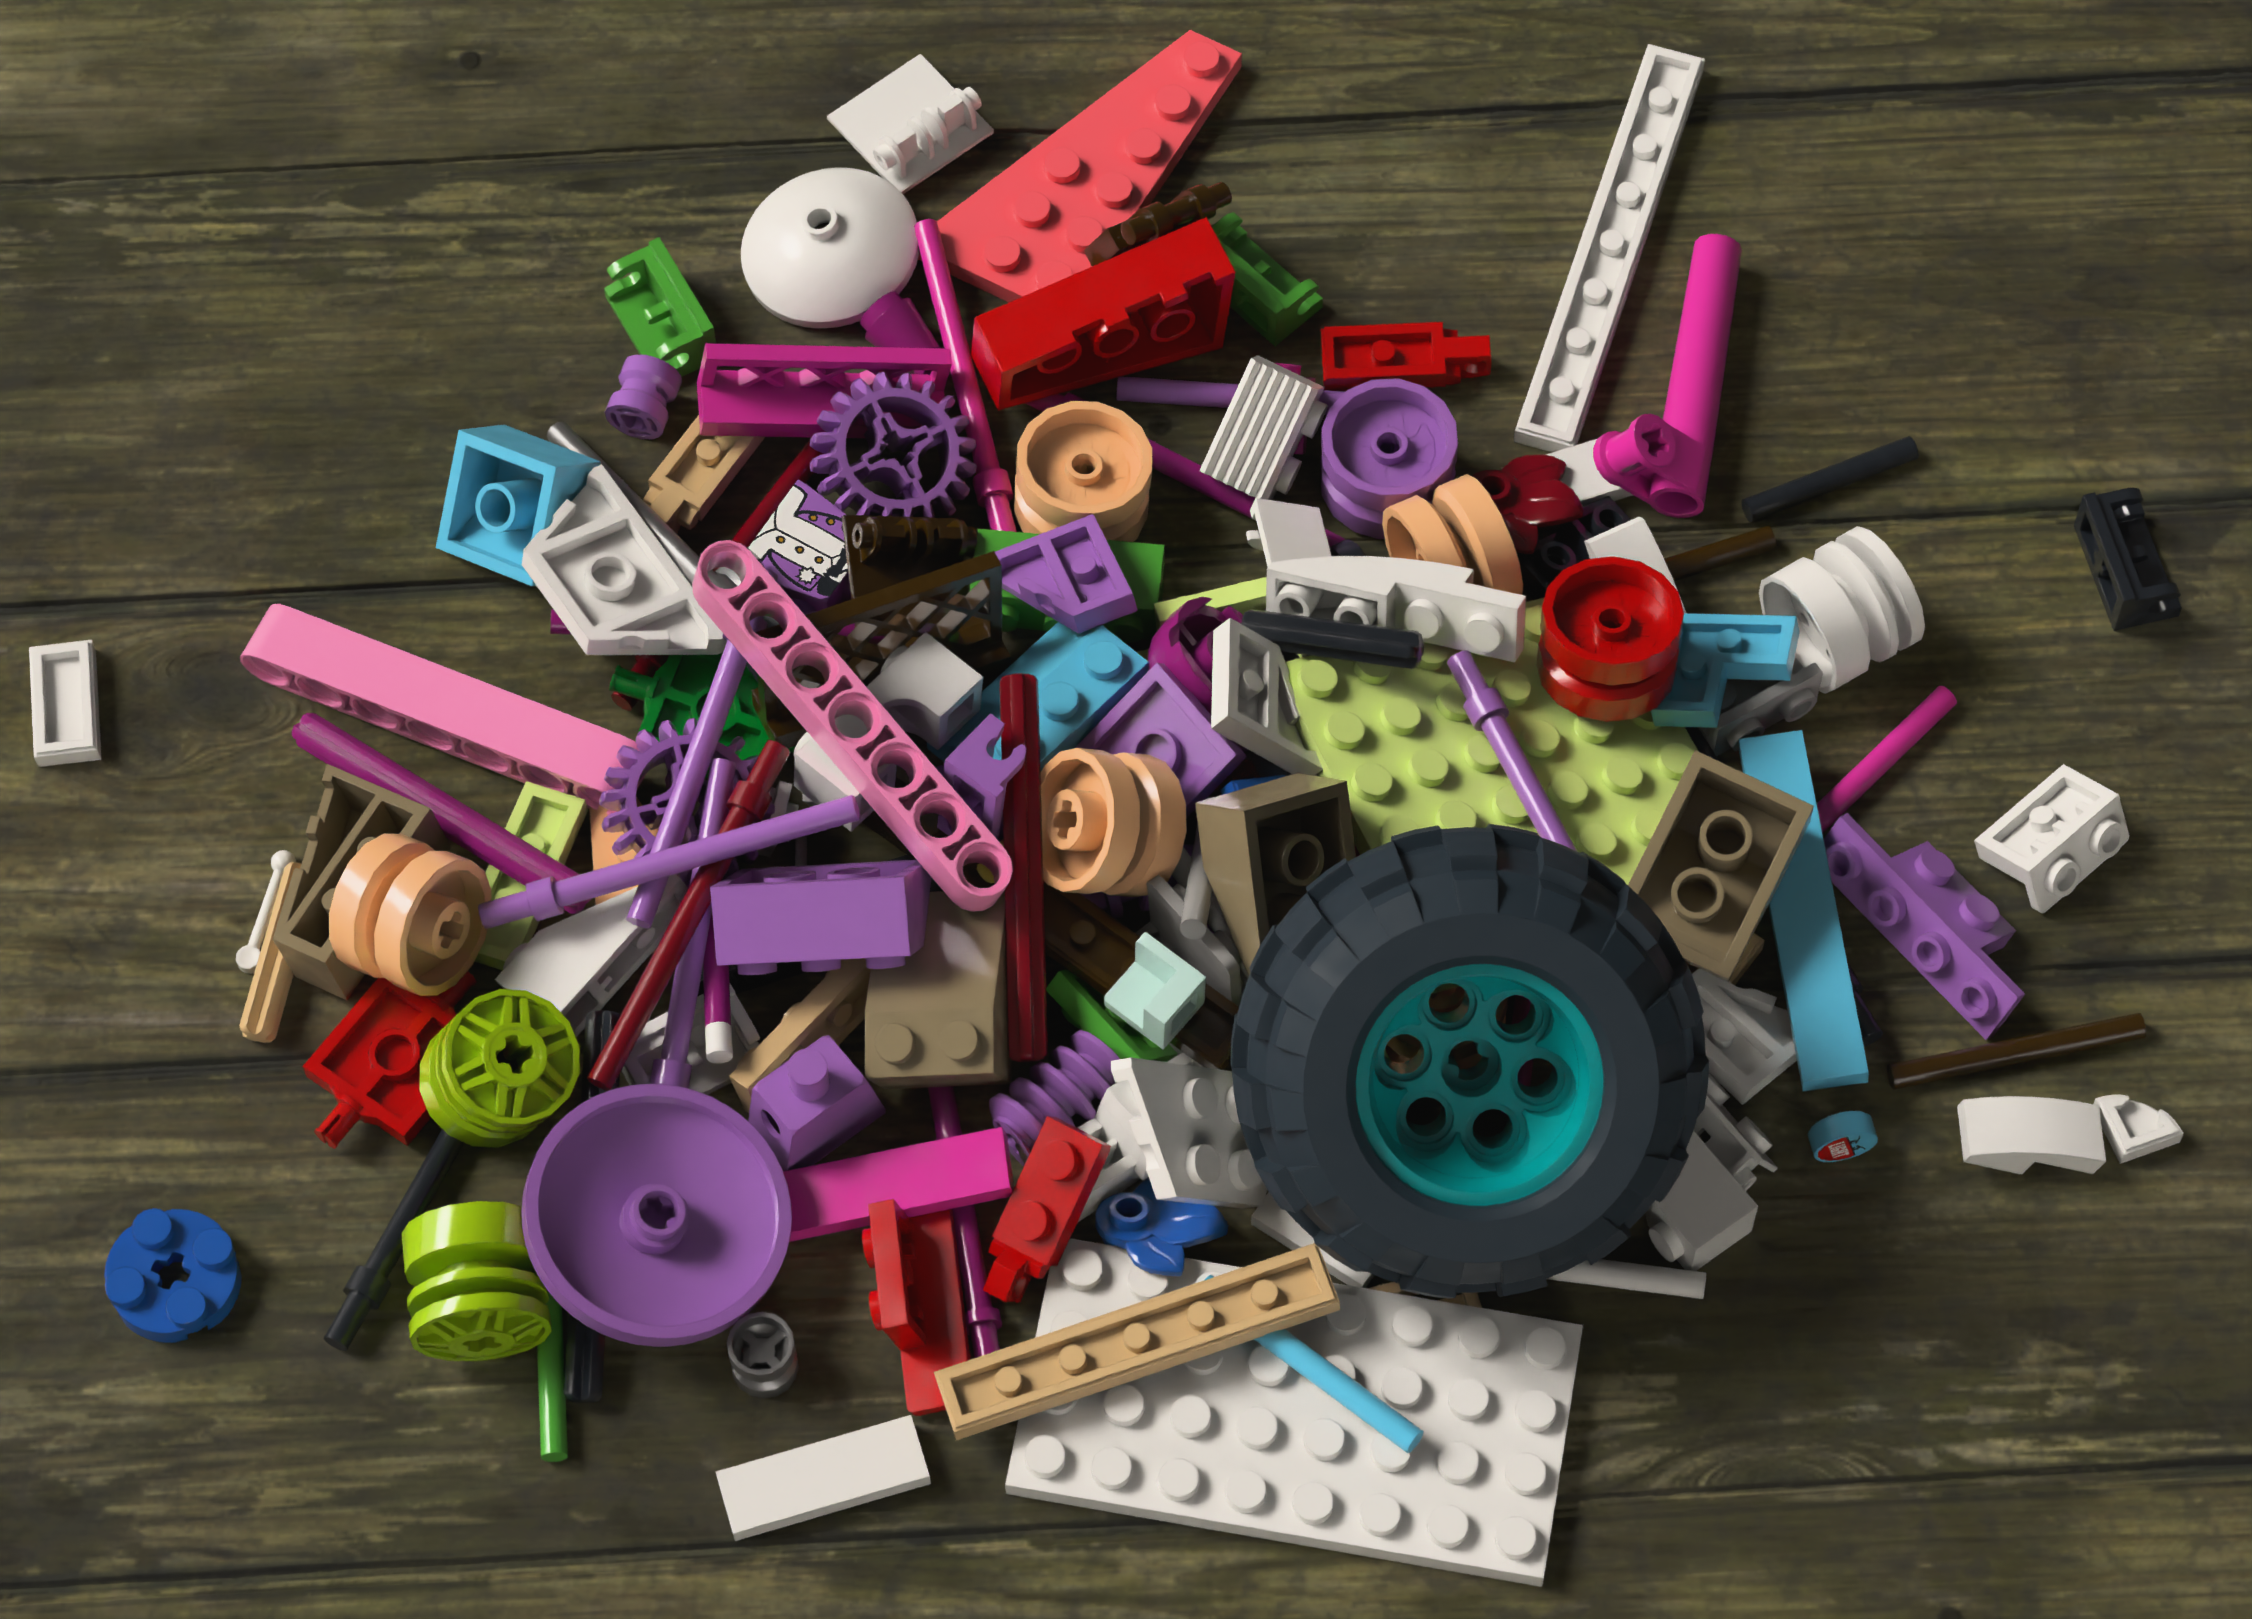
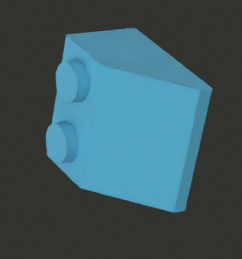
M507 425L458 430L436 548L527 585L536 586L522 566L524 548L540 530L546 529L552 524L554 513L566 499L573 501L585 487L590 471L594 467L601 465V461Z

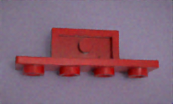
M894 1199L868 1204L871 1228L862 1231V1244L866 1261L871 1269L875 1268L877 1290L870 1291L869 1293L872 1321L877 1331L883 1330L901 1352L907 1410L913 1416L946 1411L934 1372L970 1360L953 1209L908 1217Z

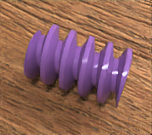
M1083 1030L1075 1032L1070 1036V1048L1058 1046L1050 1052V1064L1039 1061L1030 1067V1080L1019 1077L1011 1082L1009 1086L1010 1096L998 1093L989 1100L994 1128L1003 1127L1008 1136L1009 1151L1022 1166L1025 1165L1047 1116L1057 1117L1074 1127L1075 1125L1071 1117L1075 1114L1088 1122L1096 1115L1091 1101L1095 1098L1101 1101L1107 1088L1115 1083L1111 1072V1061L1119 1060L1120 1058L1110 1047L1091 1033Z

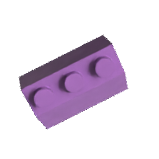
M917 860L741 869L710 887L717 966L737 965L738 974L759 975L776 972L777 963L801 961L802 971L822 972L841 968V959L865 958L866 968L869 969L904 966L906 964L905 956H911L924 946L931 876Z

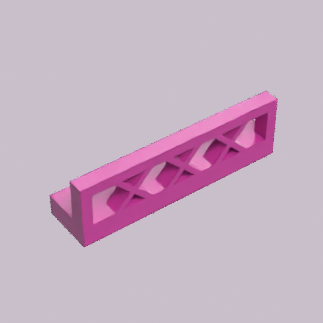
M705 343L697 379L700 435L812 437L814 433L825 432L817 423V419L823 410L835 412L830 401L838 391L852 397L850 386L858 378L867 382L873 390V381L879 372H885L890 379L892 388H896L902 373H907L911 370H932L931 374H911L913 380L911 390L919 392L926 381H933L935 390L930 398L939 404L943 397H945L944 389L952 366L951 349ZM717 366L745 367L738 371L717 370ZM788 368H806L800 372L783 371ZM850 369H867L861 373H844ZM890 412L896 423L903 428L916 429L922 427L920 423L911 417ZM862 418L849 427L846 438H865L864 434L867 431V427Z

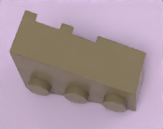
M327 764L322 778L325 790L317 816H310L306 829L309 842L300 869L294 868L273 941L296 978L348 1000L365 974L349 968L336 958L329 940V912L335 888L349 861L367 842L384 833L406 835L428 844L435 851L449 852L451 846L431 808Z

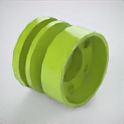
M498 989L474 998L430 1040L420 1063V1093L430 1117L449 1136L471 1146L502 1147L526 1137L570 1097L580 1074V1046L570 1022L550 1001L526 990ZM502 1051L506 1060H516L518 1068L512 1072L509 1063H498L496 1056Z
M488 1201L459 1203L427 1211L408 1222L402 1232L405 1275L408 1283L414 1286L407 1297V1308L412 1318L409 1322V1335L413 1349L427 1357L447 1361H483L522 1353L546 1340L552 1332L551 1315L548 1305H546L549 1301V1292L538 1277L525 1246L521 1217L522 1206L507 1202Z

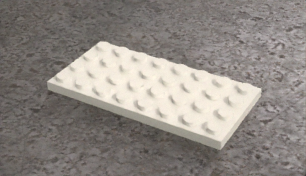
M1070 1239L1058 1266H1050L1036 1337L1204 1281L1209 1275L1216 1277L1242 1267L1185 1258L1184 1270L1181 1276L1158 1275L1135 1266L1126 1249ZM1333 1283L1340 1301V1310L1286 1328V1330L1423 1430V1437L1410 1453H1406L1253 1339L1019 1419L1005 1483L1006 1494L1542 1587L1583 1325Z

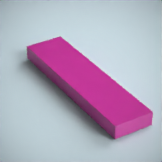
M1003 1127L783 1171L791 1200L792 1223L789 1242L870 1226L868 1204L894 1199L908 1217H914L1007 1198L1011 1196L1014 1189L1008 1136Z

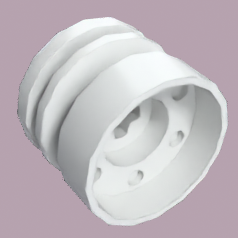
M1857 526L1837 537L1835 542L1830 541L1816 549L1813 560L1802 557L1761 580L1759 598L1763 615L1797 617L1800 634L1795 657L1804 668L1812 663L1818 665L1823 672L1819 689L1822 693L1826 694L1868 671L1870 659L1880 663L1896 655L1897 650L1901 651L1922 640L1925 622L1922 605L1915 587L1899 559L1888 545L1871 530Z

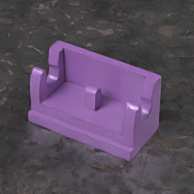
M990 713L945 759L943 777L1000 842L1003 839V808L1007 782L1022 768L1025 761L1026 747L1021 744L1013 749L1012 754L1004 760L994 759V747L1004 731L1005 723ZM938 815L937 828L948 836L952 835L951 825L948 820L942 815Z

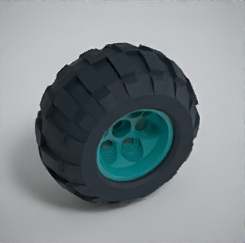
M1488 824L1486 828L1463 827L1441 829L1437 825L1391 836V842L1373 848L1350 861L1344 858L1306 887L1307 893L1289 910L1278 925L1272 926L1260 945L1249 967L1251 973L1242 994L1238 1013L1234 1017L1231 1038L1233 1092L1238 1119L1255 1168L1279 1207L1286 1210L1295 1222L1313 1237L1315 1245L1356 1272H1369L1375 1276L1399 1283L1400 1289L1404 1291L1449 1299L1456 1298V1292L1497 1291L1498 1296L1502 1297L1548 1286L1547 1278L1567 1271L1588 1260L1590 1265H1593L1632 1236L1629 1229L1644 1215L1655 1200L1660 1203L1665 1199L1689 1157L1686 1149L1695 1128L1696 1120L1705 1108L1709 1076V1059L1706 1056L1705 1033L1702 1020L1704 1011L1698 989L1689 966L1682 957L1675 941L1646 902L1621 877L1584 852L1579 853L1562 844L1542 838L1536 832ZM1453 983L1464 989L1465 994L1462 1003L1458 1008L1450 1012L1435 1011L1429 1006L1431 993L1442 984ZM1519 995L1530 1000V1011L1526 1018L1519 1023L1504 1024L1496 1019V1009L1506 997ZM1400 1034H1409L1416 1037L1420 1041V1047L1417 1054L1411 1060L1396 1063L1384 1056L1385 1047L1393 1037ZM1463 1041H1473L1478 1054L1482 1055L1481 1060L1469 1069H1459L1454 1056L1450 1054L1451 1050ZM1542 1058L1552 1064L1551 1074L1543 1084L1525 1086L1518 1081V1072L1526 1061ZM1431 1097L1438 1100L1442 1104L1441 1112L1431 1123L1418 1125L1406 1118L1407 1109L1416 1099ZM1497 1109L1507 1114L1506 1126L1495 1136H1480L1472 1129L1474 1120L1485 1110Z

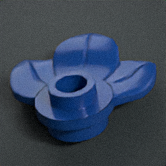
M1149 1178L1144 1180L1133 1193H1118L1104 1199L1099 1204L1095 1216L1096 1230L1102 1237L1104 1244L1126 1249L1135 1266L1149 1273L1165 1276H1181L1183 1274L1185 1260L1183 1248L1209 1242L1228 1233V1223L1215 1206L1157 1200Z

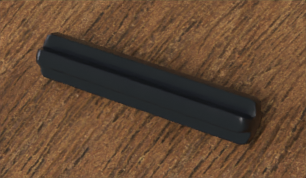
M1253 609L1244 612L1242 622L1240 623L1279 645L1281 652L1407 669L1417 668L1424 654L1422 634L1413 630Z

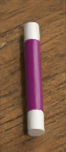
M711 914L703 961L706 1059L712 1063H725L733 1058L729 965L717 966L713 915Z

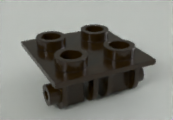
M842 516L851 599L963 562L965 553L973 552L977 545L976 529L974 527H967L966 523L963 520H958V518ZM967 585L957 594L966 596L968 594ZM921 601L904 606L897 614L907 616ZM942 607L928 623L936 625L950 609ZM860 621L855 623V628L861 623ZM882 628L875 636H887L892 630Z

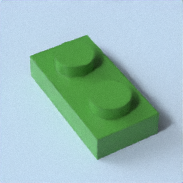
M1069 970L1059 971L1046 988V991L1061 1006V1012L1068 1022L1099 1038L1120 1059L1132 1057L1168 1062L1177 1056V1052L1169 1044L1164 1050L1109 1010L1104 1004L1105 996Z

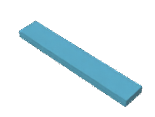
M1798 730L1739 739V754L1743 773L1814 806L1805 834L1768 905L1802 1090L1810 1091L1867 1083L1869 1079L1867 1060L1803 732Z

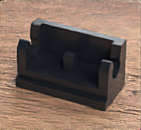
M2125 488L2098 495L2095 492L2083 495L2074 523V529L2113 631L2179 617L2182 609L2177 598L2181 596L2177 584L2169 583L2145 522V512L2140 503L2144 499L2139 488Z

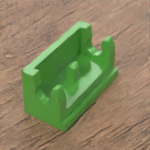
M1229 213L1215 223L1212 228L1236 272L1230 307L1270 343L1277 346L1323 308V298L1316 293L1319 286L1311 279L1304 280L1301 283L1247 237V232L1239 226L1243 220L1236 213Z
M660 237L649 241V246L618 259L607 268L611 279L616 281L605 287L604 292L607 301L640 355L656 357L669 363L682 377L700 369L705 343L716 344L715 331ZM631 273L629 276L623 279H619L625 276L626 274Z

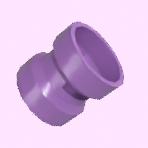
M648 355L629 356L624 361L618 377L622 387L610 397L605 410V416L614 428L624 434L639 439H655L660 437L669 418L666 406L677 397L682 384V378L673 366L659 358Z

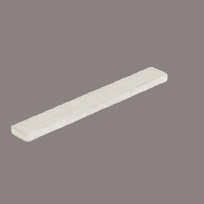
M1648 44L1515 429L1514 442L1548 452L1562 450L1575 446L1578 443L1704 70V58Z

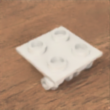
M919 54L827 116V120L878 174L893 184L902 194L994 133V129L976 112L982 106L978 94L971 87H967L964 90L954 89L922 54Z

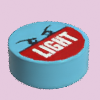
M1846 1111L1828 1116L1815 1123L1808 1132V1139L1814 1158L1821 1162H1836L1859 1156L1873 1148L1878 1142L1871 1116L1862 1111Z

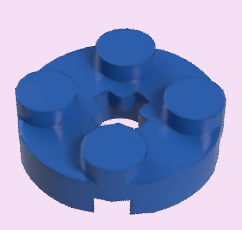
M152 1208L138 1214L133 1220L132 1226L127 1228L113 1244L107 1257L104 1273L106 1294L125 1325L141 1337L164 1343L187 1340L186 1334L198 1332L206 1325L210 1330L222 1322L238 1298L242 1281L236 1250L229 1235L213 1219L201 1213L184 1209L163 1211ZM173 1262H182L184 1271L190 1274L187 1281H174L170 1289L161 1288L162 1279L158 1272L164 1266H169Z

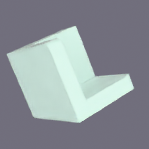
M1144 932L1136 941L1135 962L1105 994L1104 1004L1109 1010L1164 1050L1204 1004L1206 976L1151 935Z

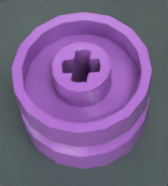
M1399 378L1376 379L1348 389L1330 406L1321 432L1320 480L1322 497L1332 515L1353 532L1376 539H1385L1382 521L1383 511L1386 508L1416 495L1432 504L1433 491L1438 486L1454 480L1456 476L1455 464L1458 452L1456 421L1442 399L1419 384Z

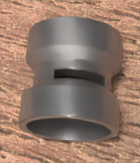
M751 1313L739 1319L730 1330L727 1340L734 1380L741 1390L753 1397L763 1399L776 1397L787 1391L796 1380L799 1369L792 1330L785 1320L772 1313ZM755 1365H768V1367L761 1368Z

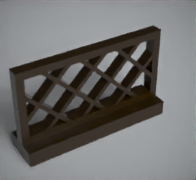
M995 551L805 615L866 687L881 674L882 666L893 651L903 645L909 648L925 632L983 676V681L1001 675L1011 665V656L1002 640V565ZM981 580L966 596L957 594L965 585ZM921 601L907 616L897 614L904 606ZM942 607L950 609L936 625L928 623ZM861 622L847 637L838 634L845 626ZM778 624L755 633L760 637L769 639L782 635L783 629ZM882 628L892 630L878 645L868 643ZM802 665L792 670L795 680L804 687L818 688L825 684V678L815 667ZM757 673L758 688L752 690V702L769 739L787 748L796 746L807 731Z

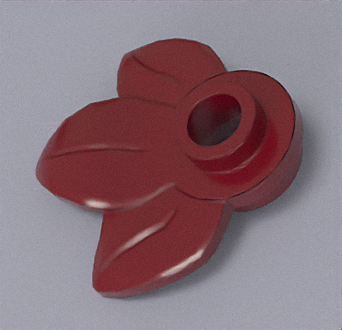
M1544 454L1525 455L1511 460L1501 470H1483L1471 475L1482 484L1493 499L1510 533L1516 553H1534L1538 541V528L1564 524L1583 517L1584 510L1578 496L1573 489L1560 481L1566 471V463L1561 459Z

